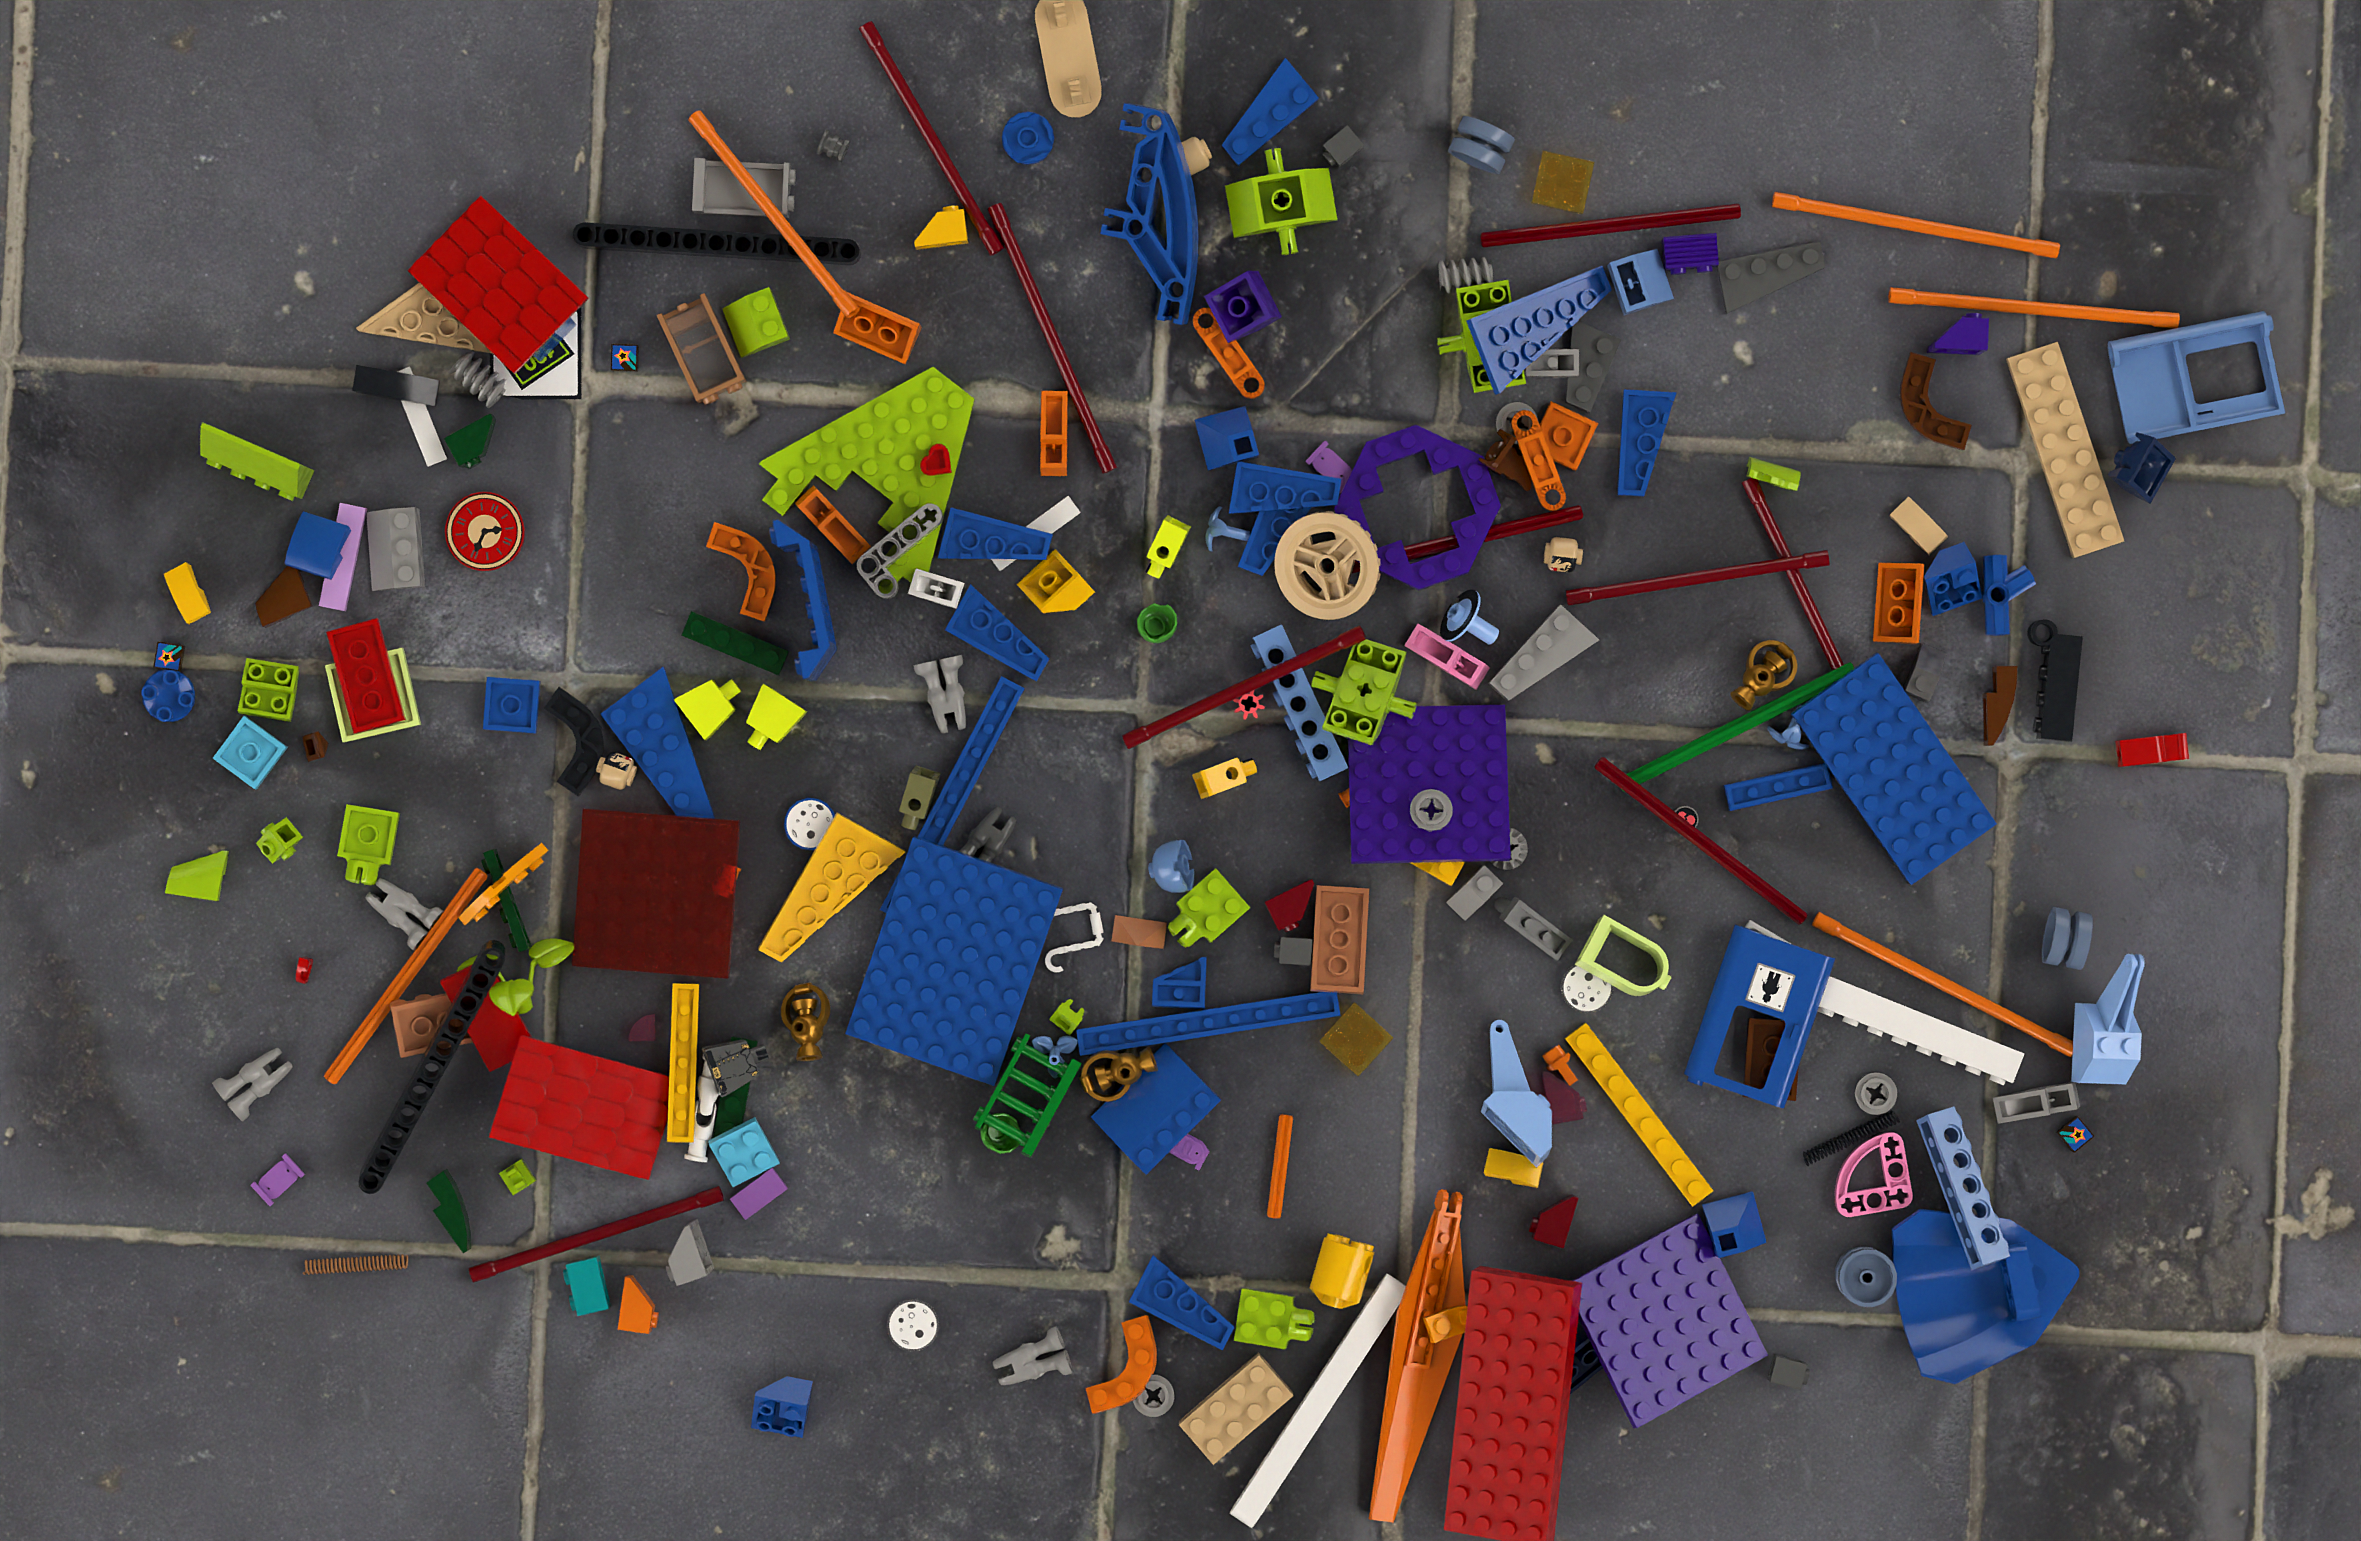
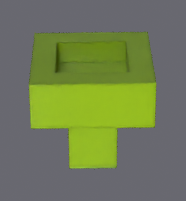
M1071 999L1064 1003L1062 1002L1049 1019L1069 1036L1082 1021L1084 1014L1083 1008L1077 1013L1070 1009V1005L1073 1003Z
M523 1159L499 1173L512 1195L517 1194L537 1181Z

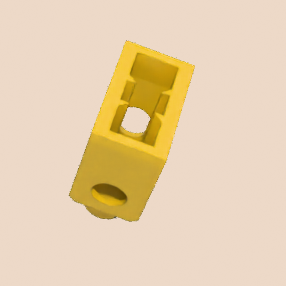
M1237 757L1195 773L1192 776L1201 799L1246 783V777L1257 773V768L1252 758L1240 762ZM1227 770H1229V771L1231 772V774H1232V779H1228V778H1227V776H1226V771H1227Z

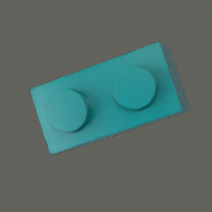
M600 1255L566 1264L563 1276L566 1285L571 1286L572 1295H569V1302L572 1311L576 1310L577 1316L609 1309L611 1302Z

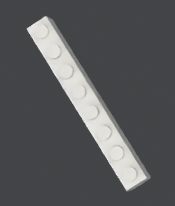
M1830 976L1818 1012L1833 1017L1834 1013L1844 1016L1843 1022L1856 1027L1858 1023L1867 1025V1031L1882 1037L1883 1032L1893 1036L1891 1041L1906 1046L1908 1042L1917 1045L1916 1051L1931 1056L1932 1052L1942 1055L1940 1060L1955 1066L1957 1061L1966 1065V1071L1980 1076L1981 1071L1991 1075L1989 1080L2004 1085L2006 1081L2014 1082L2024 1057V1053Z

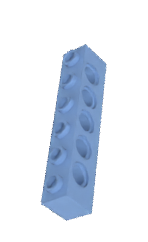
M1282 624L1253 637L1254 644L1250 645L1256 659L1262 658L1266 666L1261 669L1262 672L1278 665L1271 663L1268 659V654L1273 649H1279L1283 653L1282 662L1296 656ZM1301 668L1290 673L1295 680L1294 685L1290 688L1281 686L1279 679L1273 681L1277 690L1273 692V696L1278 706L1284 705L1288 715L1284 716L1289 730L1295 729L1299 739L1295 740L1300 754L1306 753L1310 763L1306 764V767L1312 779L1317 777L1321 781L1347 769L1348 766L1332 732L1322 729L1325 716ZM1294 697H1302L1305 700L1306 706L1303 711L1296 712L1291 708L1290 702ZM1307 720L1313 721L1317 726V730L1312 736L1305 735L1301 729L1302 724ZM1318 744L1324 745L1328 750L1326 758L1322 760L1316 759L1313 756V748Z
M1955 1106L1928 1114L1916 1120L1971 1270L2010 1257L2008 1243L2001 1233L1998 1216L1992 1209L1989 1192L1982 1182L1980 1168L1975 1163L1971 1152V1143L1965 1136L1962 1128V1119L1956 1112ZM1944 1133L1948 1135L1949 1142L1945 1139ZM1953 1158L1958 1161L1959 1167L1954 1164ZM1963 1183L1966 1184L1968 1192L1964 1190ZM1972 1208H1974V1209L1976 1210V1212H1977V1217L1974 1216V1214H1973V1212H1972ZM1981 1233L1986 1236V1242L1982 1239Z

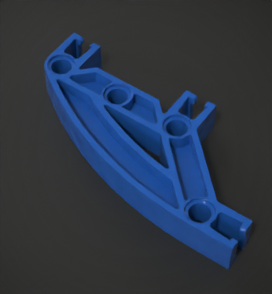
M1124 103L1123 111H1127L1129 114H1133V111L1143 113L1144 116L1142 126H1132L1130 122H1126L1127 120H1121L1119 130L1144 134L1147 137L1136 144L1126 198V202L1132 211L1113 207L1105 208L1104 216L1114 218V215L1124 218L1123 231L1113 230L1111 226L1102 224L1100 234L1127 239L1162 292L1157 320L1172 321V316L1168 315L1173 301L1180 303L1178 319L1174 318L1173 323L1180 325L1188 324L1197 274L1199 237L1193 181L1185 158L1184 148L1172 118L1167 111ZM1155 115L1161 119V127L1158 130H1155L1151 125V120ZM1144 168L1151 170L1152 178L1149 182H1145L1142 178ZM1160 188H1162L1165 206L1167 243L1154 225ZM1135 220H1139L1142 224L1140 234H1136L1132 229ZM1176 282L1183 286V294L1180 297L1173 291V286Z

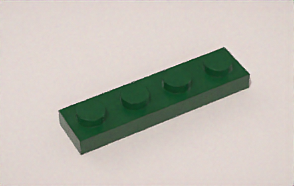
M692 611L681 635L778 676L789 653L787 650Z
M492 849L483 853L485 858L481 861L486 874L490 873L495 883L503 876L505 871L497 849ZM509 885L498 895L503 907L499 911L504 924L508 923L512 933H509L508 936L512 947L518 948V951L522 952L530 949L532 946Z
M734 1036L731 1037V1041L740 1039L746 1040L749 1049L758 1046V1041L756 1040H750ZM751 1081L730 1094L720 1097L713 1138L744 1122Z

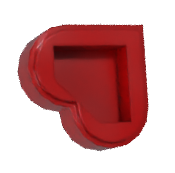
M942 444L933 445L929 450V455L925 456L920 462L921 471L927 476L952 473L948 449Z

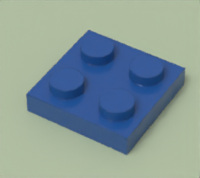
M487 677L483 729L537 733L541 681Z

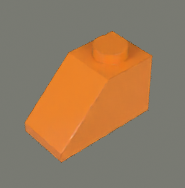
M627 1275L624 1280L617 1330L649 1334L652 1328H657L659 1312H655V1304L635 1277Z

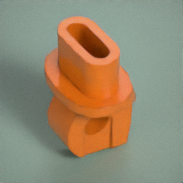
M1559 1044L1542 1055L1548 1064L1547 1070H1558L1569 1086L1578 1081L1567 1065L1570 1053H1565Z

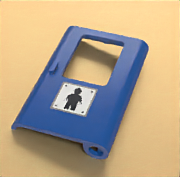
M1735 924L1684 1072L1685 1075L1689 1076L1687 1081L1700 1086L1705 1082L1776 1107L1785 1108L1836 958L1801 948ZM1739 1005L1785 1021V1027L1765 1086L1762 1089L1719 1076L1714 1072L1734 1010Z

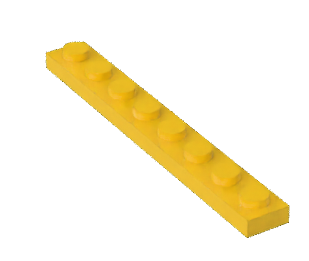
M1585 1022L1565 1037V1040L1690 1205L1693 1207L1712 1193L1713 1189Z

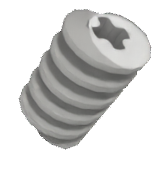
M1481 257L1479 265H1477L1475 258L1470 259L1468 266L1464 259H1460L1458 267L1454 260H1449L1447 268L1443 260L1438 263L1440 291L1442 286H1444L1447 294L1451 292L1454 285L1457 289L1462 288L1463 285L1468 287L1473 286V284L1480 285L1493 282L1492 261L1490 260L1488 264L1485 257Z
M471 351L464 354L448 373L456 372L454 378L457 381L463 379L462 386L465 388L471 386L470 393L473 395L479 393L478 400L481 402L487 400L486 407L490 408L505 393L506 389L503 387L506 380L495 381L498 372L489 375L488 371L491 366L486 365L481 368L480 365L483 359L479 358L473 361L472 358L475 352Z

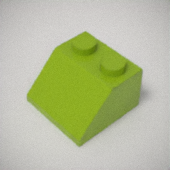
M769 287L744 296L722 308L741 358L790 340L776 300Z

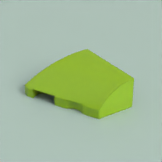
M1749 457L1747 477L1768 482L1770 485L1791 491H1797L1800 471Z
M220 851L172 867L165 893L219 901L229 851Z

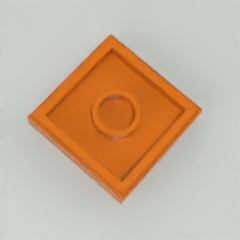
M1550 401L1539 424L1553 461L1576 472L1598 423Z

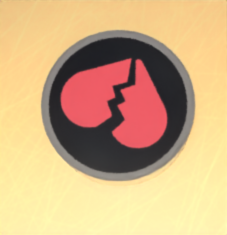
M1681 806L1674 811L1696 828L1699 818L1693 808Z

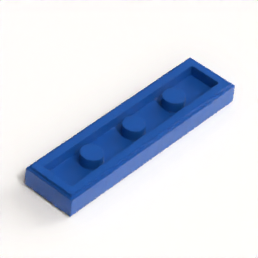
M1825 763L1723 785L1729 811L1833 788L1829 769Z

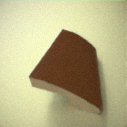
M286 566L255 603L263 627L267 628L290 618L294 614L313 607L299 569Z

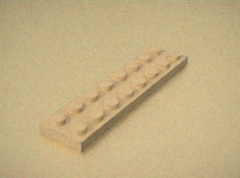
M2058 342L2007 358L2006 361L2072 558L2124 542Z

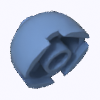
M1173 840L1162 844L1156 849L1152 862L1148 865L1150 877L1155 878L1156 883L1165 891L1182 893L1193 889L1194 869L1189 870L1188 860H1192V855L1186 841Z

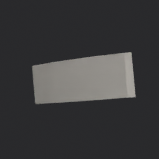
M2075 1082L2060 1083L1993 1097L1998 1124L2076 1110L2080 1107Z

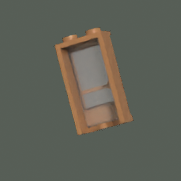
M704 293L700 295V299L689 304L683 303L677 306L676 310L665 315L662 313L658 314L657 318L698 403L704 402L705 405L717 401L719 399L718 395L725 391L731 394L742 389V383L747 381L710 301Z

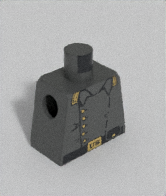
M744 1039L701 1048L718 1095L721 1097L730 1094L758 1077L759 1073L755 1064L769 1059L763 1044L749 1049L747 1041Z

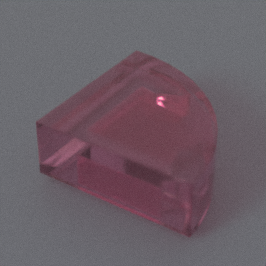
M655 1014L644 1016L633 1025L629 1034V1041L656 1040Z

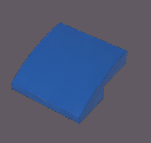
M303 511L293 532L285 564L332 580L343 559L340 552L351 529L347 525Z

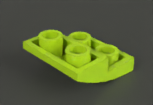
M246 658L238 713L291 722L297 691L299 666Z

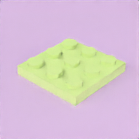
M404 648L390 650L388 655L406 720L356 734L353 733L335 663L325 665L342 742L345 743L421 725Z

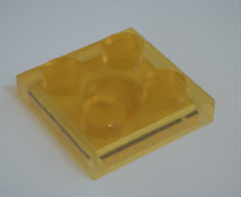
M1543 151L1531 203L1583 215L1594 162Z
M1354 1002L1319 1041L1352 1072L1359 1076L1393 1037Z

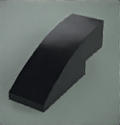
M356 365L352 391L388 399L436 406L440 380Z

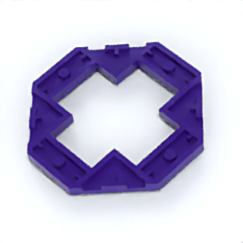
M1414 425L1366 442L1338 499V504L1334 507V511L1336 514L1347 515L1353 521L1356 520L1371 535L1360 501L1384 493L1376 470L1377 467L1424 451L1433 475L1458 467L1475 512L1472 516L1451 522L1459 548L1413 564L1409 563L1402 540L1377 548V556L1381 562L1379 572L1419 591L1469 573L1499 512L1501 504L1487 466L1478 461L1479 458L1484 459L1482 455L1418 425ZM1371 535L1370 539L1372 540L1373 544H1375Z

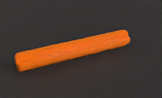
M1280 1114L1267 1210V1216L1275 1219L1280 1218L1282 1213L1293 1116Z

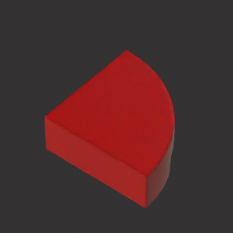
M299 957L296 982L308 983L313 959Z

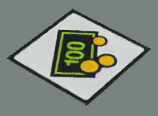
M581 308L571 316V319L577 325L541 362L532 356L514 374L494 354L490 353V375L498 372L495 381L506 380L503 387L506 389L503 394L504 396L520 400L582 399Z

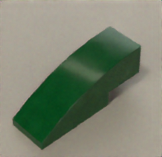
M446 1169L426 1184L441 1204L433 1212L464 1254L471 1249L469 1218L458 1186L448 1169Z

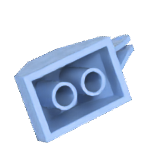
M2141 954L2125 955L2096 1004L2075 1003L2071 1082L2127 1084L2141 1057L2142 1033L2134 1017L2133 1010L2140 978L2144 969V958Z
M1496 1020L1491 1024L1489 1031L1492 1094L1484 1101L1481 1113L1537 1168L1548 1157L1552 1148V1110L1549 1108L1551 1105L1541 1094L1537 1096L1533 1091H1530L1508 1024L1503 1020ZM1496 1028H1501L1502 1032H1497Z

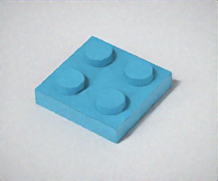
M243 716L213 759L252 788L258 789L288 747L247 716Z
M756 1117L708 1140L710 1148L732 1187L780 1164Z

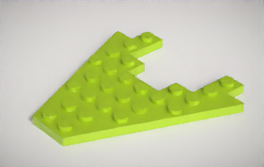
M931 367L762 460L759 465L778 479L762 500L784 517L815 476L837 491L851 472L854 471L893 502L878 522L889 533L925 504L937 505L941 509L944 519L975 399L936 368ZM942 444L949 451L952 473L927 476L921 471L920 462L925 456L929 455V450L933 445ZM927 510L925 512L927 517L922 522L918 517L914 521L925 531L927 528L923 524L928 520L935 522L937 520L935 518L937 511L931 512ZM942 523L887 568L897 583L903 577L912 582L915 569L926 572L930 571ZM907 526L903 531L904 538L907 540L914 539L918 533L915 526ZM896 544L892 546L885 556L891 557L897 552ZM885 579L879 584V590L883 594H888L893 589L891 580Z

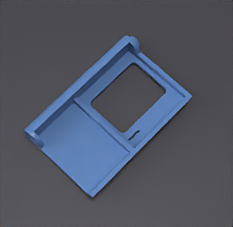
M2261 311L2109 341L2108 355L2128 443L2133 444L2135 441H2140L2135 436L2136 432L2160 439L2285 414L2269 340L2270 331H2273L2274 328L2271 315ZM2254 342L2258 349L2266 386L2265 391L2205 404H2197L2194 400L2186 355Z

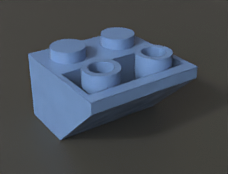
M1658 249L1634 254L1610 262L1607 265L1624 316L1674 299Z

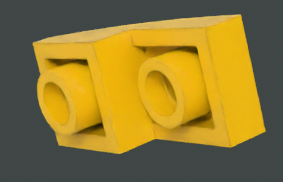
M185 562L164 574L173 599L187 624H191L211 613L205 593L198 587L190 564Z
M1489 1148L1484 1174L1488 1177L1511 1180L1512 1184L1538 1188L1543 1162L1536 1168L1524 1155Z

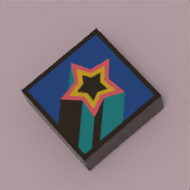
M611 344V371L638 372L639 345Z
M157 641L153 668L181 672L185 646Z
M2077 1115L2056 1132L2073 1153L2094 1137Z

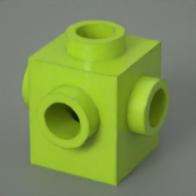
M286 817L276 825L272 822L260 832L263 836L256 844L263 855L273 864L280 858L285 861L296 852L294 847L303 836Z

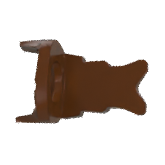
M1499 429L1497 434L1503 441L1495 442L1487 451L1485 459L1479 458L1478 461L1499 475L1503 474L1509 480H1515L1525 491H1529L1531 489V478L1523 457L1516 454L1517 450L1512 447L1517 438Z

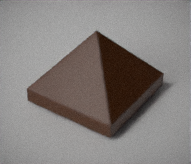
M319 731L302 737L308 762L325 757L329 743Z

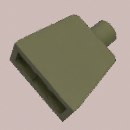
M917 765L910 773L899 809L900 812L905 813L901 826L916 830L919 819H925L941 773ZM913 799H918L921 804H915Z

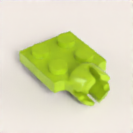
M346 804L337 855L347 860L346 880L357 884L361 880V883L364 885H375L381 865H391L400 813Z
M1215 868L1175 903L1180 909V914L1169 923L1168 929L1173 937L1183 928L1187 930L1177 940L1185 948L1190 947L1202 937L1211 943L1249 910L1250 907Z
M1242 1288L1234 1341L1287 1349L1289 1340H1310L1314 1328L1299 1326V1324L1312 1325L1315 1321L1314 1312L1294 1306L1295 1296Z

